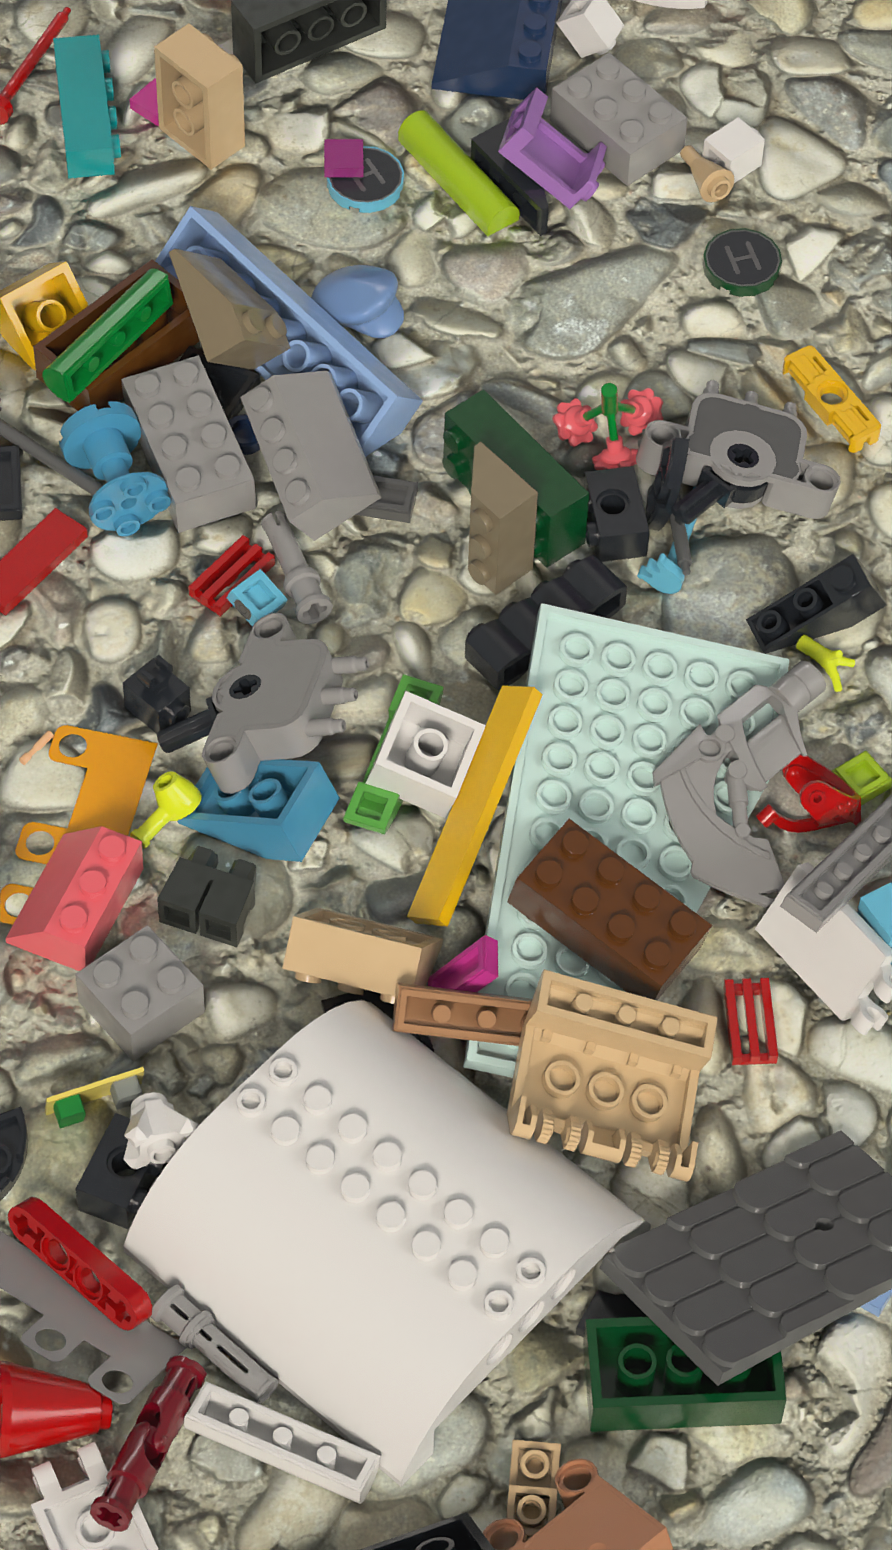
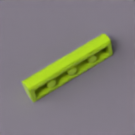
M416 111L403 121L398 131V141L487 237L519 221V209L427 111Z

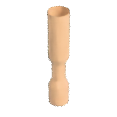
M47 731L29 752L24 753L19 758V761L23 765L28 763L32 756L54 737L53 733Z

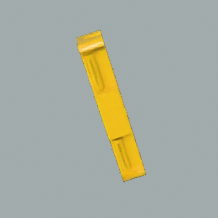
M808 345L784 358L783 375L789 373L805 391L804 400L827 426L833 424L849 443V452L856 453L862 450L864 442L872 445L879 440L880 422L815 347ZM833 393L838 395L842 401L837 404H828L821 399V396Z

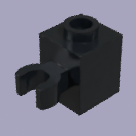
M160 655L151 659L123 682L125 708L156 734L162 729L187 719L191 712L190 687L172 673L173 666Z

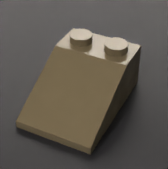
M173 249L169 252L207 362L254 370L290 349L286 337L287 328L278 312L221 258L179 249Z

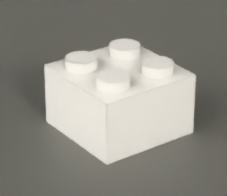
M405 691L365 784L400 795V799L446 818L458 796L486 725Z

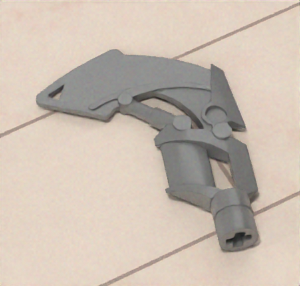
M800 661L769 687L754 685L717 715L719 726L712 735H707L701 724H699L652 772L654 787L658 785L661 787L663 802L673 831L692 863L691 876L719 891L765 908H769L774 899L764 896V894L777 892L778 895L785 883L768 839L753 838L750 835L751 829L748 825L747 790L762 792L768 787L766 782L800 754L802 756L807 755L800 732L798 712L826 690L825 679L820 671L811 663ZM767 703L770 704L779 716L746 741L743 723ZM727 758L730 759L731 763L725 773L724 781L727 784L729 807L732 808L733 826L717 816L714 805L716 776L719 768Z

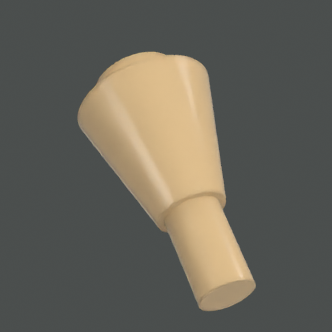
M687 145L681 150L680 156L690 166L704 201L716 202L725 198L730 193L734 185V175L731 171L702 157L691 145Z

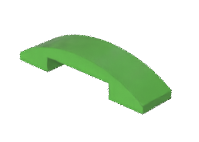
M404 674L388 709L389 719L363 782H358L343 818L345 823L384 835L390 828L404 800L400 799V795L365 784L405 691L437 705H440L444 691L443 686Z

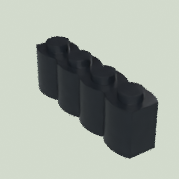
M595 555L588 556L582 560L577 559L566 567L563 576L538 584L533 590L531 597L519 602H511L505 606L498 619L489 621L486 624L480 623L473 627L465 640V659L496 690H500L502 686H509L521 678L529 669L537 615L541 603L611 618L626 604L627 586Z

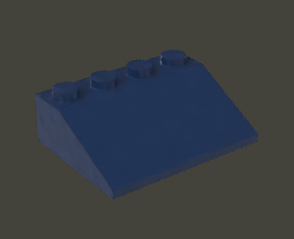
M448 0L431 89L524 100L537 87L546 95L558 29L556 22L560 17L562 0Z

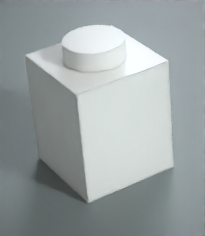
M571 0L556 22L581 58L595 53L602 55L611 50L616 44V37L624 27V24L607 0Z
M737 117L704 139L702 157L731 171L734 175V183L762 166L765 139L758 130L750 127Z

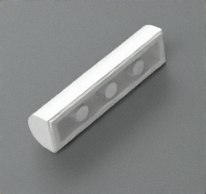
M207 1381L184 1418L185 1429L359 1504L368 1495L379 1468L380 1455Z

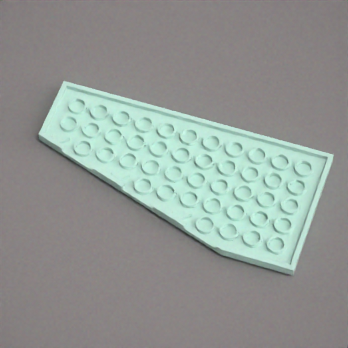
M541 603L537 615L526 687H535L543 695L511 773L485 935L498 941V977L478 991L479 993L533 999L543 970L624 991L507 903L517 877L569 818L697 913L711 886L691 876L692 863L673 831L663 802L660 785L654 787L652 772L699 724H701L707 735H712L719 726L718 714L754 685L769 687L780 677L784 676L788 672L789 659ZM767 703L743 723L746 741L779 716L770 704ZM727 758L719 768L716 776L714 805L717 816L733 826L732 808L729 807L727 784L724 781L725 773L731 763L730 759ZM747 790L748 818L763 791ZM468 1040L463 1067L513 1078L519 1046Z

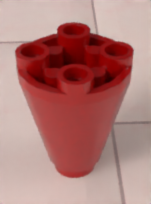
M0 1361V1458L98 1434L99 1429L110 1428L113 1411L112 1400L92 1388L89 1383L8 1361Z

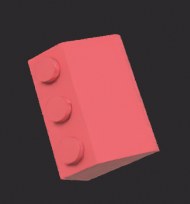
M102 826L63 834L5 938L6 943L77 971L94 962L144 869L142 841Z

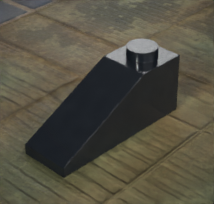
M509 119L471 138V159L519 209V215L542 236L547 233L548 203L544 188L498 152Z

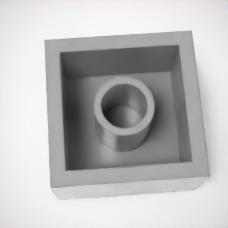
M148 925L75 974L78 1001L133 1062L205 1013L203 984Z

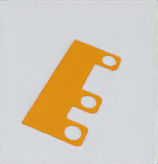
M68 725L59 727L54 734L49 749L50 759L59 763L87 768L68 828L38 822L25 824L15 849L17 857L22 860L47 865L63 834L100 826L128 836L158 743ZM71 734L79 735L85 739L87 748L80 756L67 757L59 750V743L62 738ZM44 831L53 837L54 846L51 851L43 855H36L27 849L26 840L34 832ZM8 884L2 888L0 893V922L14 924L17 917H13L6 912L5 902L13 894L23 893L29 896L33 890L32 887Z

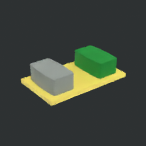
M140 1067L46 1098L45 1114L55 1113L59 1127L64 1128L84 1121L86 1112L83 1103L107 1095H112L116 1110L131 1106L137 1097L143 1095L140 1085L144 1076V1068Z

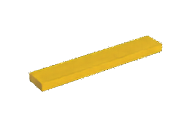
M501 687L458 796L450 810L407 914V917L414 923L448 927L543 694L535 687Z

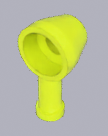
M174 771L162 774L154 782L153 789L158 808L138 829H134L130 833L131 838L142 841L143 849L150 845V841L169 821H177L187 817L201 802L202 794L191 781Z

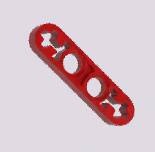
M29 1197L10 1208L8 1222L18 1240L122 1330L129 1331L150 1318L153 1307L147 1292L46 1203L37 1197ZM93 1273L97 1276L99 1282L96 1280Z

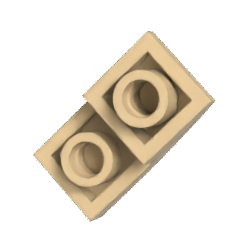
M513 1440L506 1518L520 1522L527 1537H532L556 1517L558 1489L555 1483V1475L559 1469L561 1444L524 1440Z

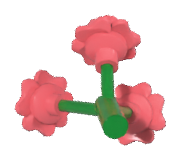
M606 383L601 388V405L591 409L588 405L582 406L581 401L575 398L569 403H559L557 405L558 413L553 415L552 419L557 426L558 437L563 441L568 439L570 446L576 447L580 443H589L593 440L592 432L598 428L594 417L603 414L607 417L609 437L606 438L607 448L592 458L595 470L630 467L637 464L636 454L638 449H629L623 446L622 437L618 435L615 415L618 411L622 412L620 424L623 427H629L630 435L636 436L641 434L642 430L646 429L650 422L664 420L661 413L663 399L654 397V391L651 388H646L642 391L632 389L628 392V399L618 402L616 385Z

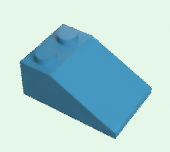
M285 759L260 761L252 782L245 789L235 793H224L221 791L207 767L195 785L202 794L200 804L190 815L177 820V822L265 859L302 862L340 797L320 762Z

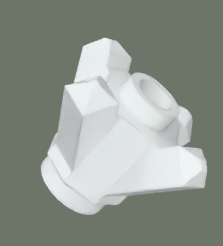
M156 1092L143 1094L137 1097L131 1104L130 1123L124 1134L128 1139L123 1160L133 1169L144 1167L150 1162L155 1164L167 1163L185 1142L184 1137L188 1138L199 1124L175 1111L173 1105L167 1101L163 1094Z

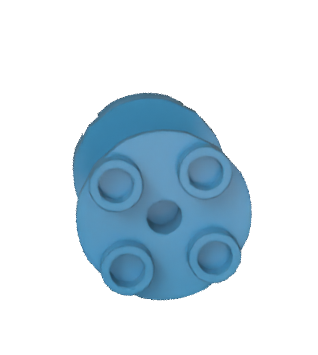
M108 402L111 408L99 410L93 404L82 408L67 419L60 430L63 438L61 442L59 441V446L65 460L71 466L79 469H92L98 479L106 480L107 482L94 494L89 504V516L92 523L104 530H116L119 536H130L139 530L141 524L149 521L159 512L166 510L171 504V498L168 494L166 482L159 475L150 472L129 473L133 463L130 453L135 449L141 437L140 423L134 410L121 402Z

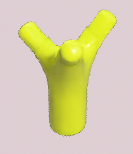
M803 635L797 642L796 649L819 663L832 680L834 691L840 692L842 685L837 666L854 667L855 660L844 657L841 650H830L807 635Z

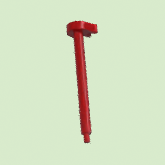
M65 7L62 12L56 14L1 91L0 125L7 123L14 112L11 104L12 99L53 43V38L59 35L68 22V16L71 13L70 8Z

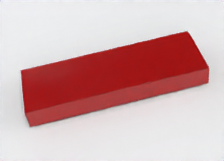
M55 508L0 560V613L6 616L88 537L87 528Z

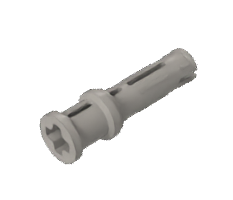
M275 511L279 521L276 524L272 513H269L262 519L261 525L286 576L283 587L286 594L294 599L296 604L295 614L298 621L303 624L320 622L331 613L333 607L330 598L321 591L319 586L321 582L320 576L315 569L308 567L288 523L286 514L282 511Z
M179 1285L172 1286L161 1295L153 1306L152 1315L150 1316L155 1322L163 1321L180 1337L179 1343L185 1348H197L224 1374L254 1398L256 1403L261 1404L270 1397L279 1383L278 1380L269 1375L241 1348L214 1326V1315L207 1310H199L184 1296L185 1291ZM221 1352L226 1353L232 1360H234V1361H235L241 1368H243L247 1373H244L239 1367H237L231 1360H229V1359H228L223 1353H221Z

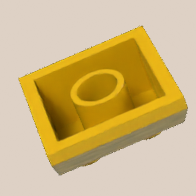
M67 261L48 263L0 290V334L33 371H36L33 346L89 306Z

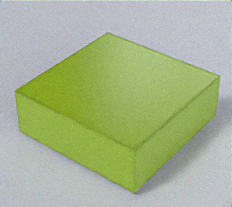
M866 750L832 770L860 795L861 806L889 790L892 786V778Z

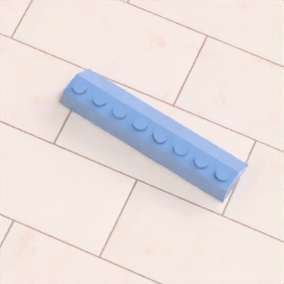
M190 206L155 262L177 278L169 252L173 249L221 258L278 312L287 328L286 337L290 349L254 370L265 380L273 375L317 371L330 372L365 457L401 434L423 400L218 212Z

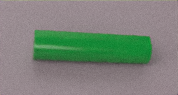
M149 269L43 370V380L52 393L68 403L73 401L173 305L168 274L158 269Z

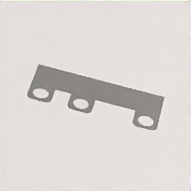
M0 1231V1288L43 1314L36 1323L22 1334V1343L49 1361L59 1362L67 1357L83 1341L88 1342L110 1356L89 1376V1385L114 1402L127 1404L166 1368L170 1357L179 1355L186 1349L178 1340L147 1321H144L132 1330H122L29 1248ZM43 1329H53L64 1336L66 1344L58 1351H48L36 1343L35 1336ZM109 1371H121L131 1378L133 1385L125 1393H115L103 1385L102 1377Z

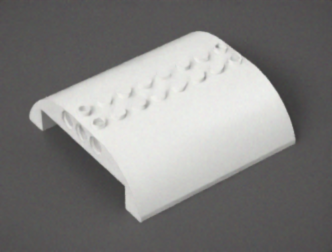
M359 1000L347 1002L329 1010L297 1032L195 1129L171 1158L149 1190L133 1220L123 1248L127 1255L167 1289L174 1285L182 1287L185 1291L184 1296L199 1310H207L214 1315V1326L241 1348L269 1375L275 1377L280 1385L347 1442L380 1455L379 1469L401 1487L433 1455L434 1430L608 1251L611 1253L617 1245L651 1230V1224L549 1143L536 1142L534 1133L530 1140L510 1135L507 1110L410 1033L393 1031V1020L371 1002Z

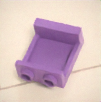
M536 87L512 111L498 152L567 208L571 209L581 199L584 202L590 199L597 190L599 183L596 180L606 164L603 158L607 146L599 142L589 153H584L542 119L548 96Z

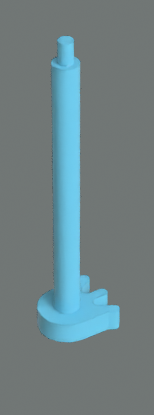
M697 518L690 524H685L688 542ZM674 542L667 557L664 553H661L658 561L649 558L647 565H642L637 575L638 578L643 579L656 590L666 594L679 592L685 579V575H683L682 569L677 563Z

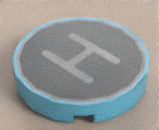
M363 146V177H327V188L331 198L341 207L348 210L349 206L359 208L361 213L377 212L393 205L399 199L400 192L404 186V170L400 161L390 152L378 147Z

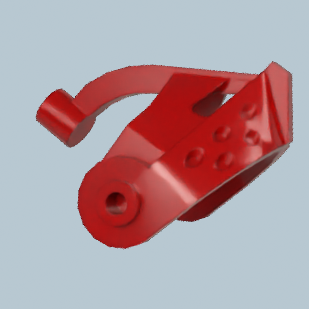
M800 754L782 769V774L791 787L799 794L800 803L810 813L811 818L798 820L784 817L770 804L766 805L755 815L766 828L774 823L780 829L796 833L811 832L849 822L856 826L861 822V797L849 784L830 769L808 755L802 756Z

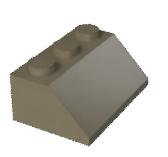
M479 442L474 446L468 571L476 583L485 585L497 595L533 569L538 492L488 447Z

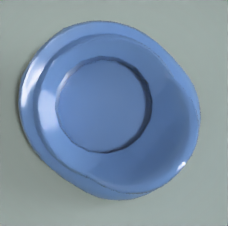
M370 265L343 267L321 279L312 293L311 298L342 327L352 328L364 335L373 338H386L395 334L403 324L404 311L399 300L396 298L398 280L395 274L387 269Z

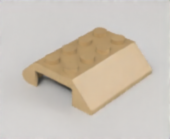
M543 970L521 1031L507 1109L510 1135L530 1140L534 1133L536 1142L546 1144L553 1132L559 1133L563 1148L574 1152L578 1145L580 1154L614 1163H620L621 1159H623L625 1166L633 1168L638 1165L641 1156L648 1157L652 1173L664 1175L666 1171L668 1177L688 1182L694 1171L698 1142L693 1141L689 1146L688 1144L699 1073L711 1060L718 1017Z

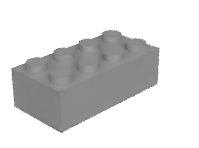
M199 355L121 379L124 404L134 410L140 423L141 437L139 443L152 473L162 477L167 484L168 494L171 498L168 510L178 533L256 509L254 478Z

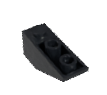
M852 554L749 617L746 621L764 654L796 645L803 635L815 639L853 627L887 606L870 573L858 558Z

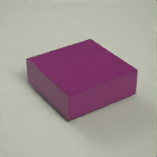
M324 139V177H363V139Z

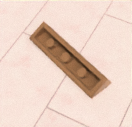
M396 983L393 1031L519 1046L521 1031L532 999Z

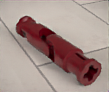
M176 1355L170 1357L166 1364V1375L161 1385L155 1387L150 1393L136 1420L135 1426L130 1431L106 1476L108 1484L103 1494L94 1499L90 1509L92 1518L99 1525L118 1532L129 1528L133 1517L131 1512L139 1499L144 1498L168 1453L169 1447L174 1438L177 1437L184 1423L185 1415L191 1407L190 1400L195 1390L202 1388L207 1376L204 1368L198 1362L186 1356Z

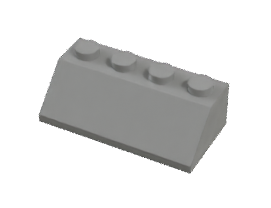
M317 371L273 375L240 397L287 518L291 524L311 539L317 540L382 498L330 372Z

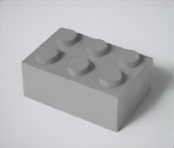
M610 52L552 88L550 121L588 153L599 142L607 146L603 161L606 163L605 168L626 186H629L680 153L685 146L687 117Z

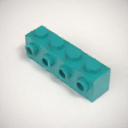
M99 34L53 38L68 179L115 175L114 158H121L119 134L111 135V130L118 129L116 107L108 106L107 101H114L112 78H104V73H111L109 50H101Z

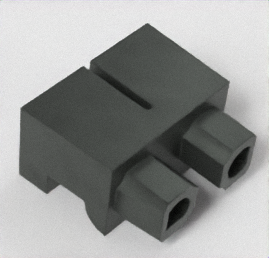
M197 846L188 859L179 857L158 896L159 922L194 934L197 933L200 927V936L238 947L249 910H252L255 906L254 885L256 881V865L242 859L234 860L229 873L216 869L219 863L218 854L211 849Z

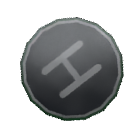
M747 228L729 229L717 234L707 243L703 254L704 275L711 285L719 290L720 287L730 290V295L738 297L756 296L768 291L774 285V281L779 278L782 267L781 252L775 242L763 233Z

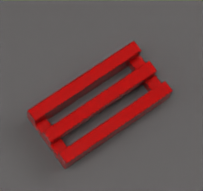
M242 535L188 586L189 596L221 617L233 606L227 599L230 591L259 569L266 574L275 565V556L270 552L267 554L262 553L261 546L256 543L253 546L250 545L249 538ZM253 561L257 562L217 601L214 600L224 588L229 587L238 579V575Z
M751 978L742 979V983L735 984L733 979H724L723 990L732 1065L777 1064L778 1049L769 978H760L759 983H752ZM743 995L749 1054H742L735 996ZM753 995H760L766 1053H760Z

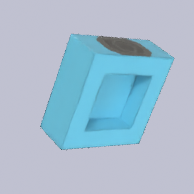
M261 569L233 588L227 596L230 603L252 627L260 618L278 612L288 601L286 596Z

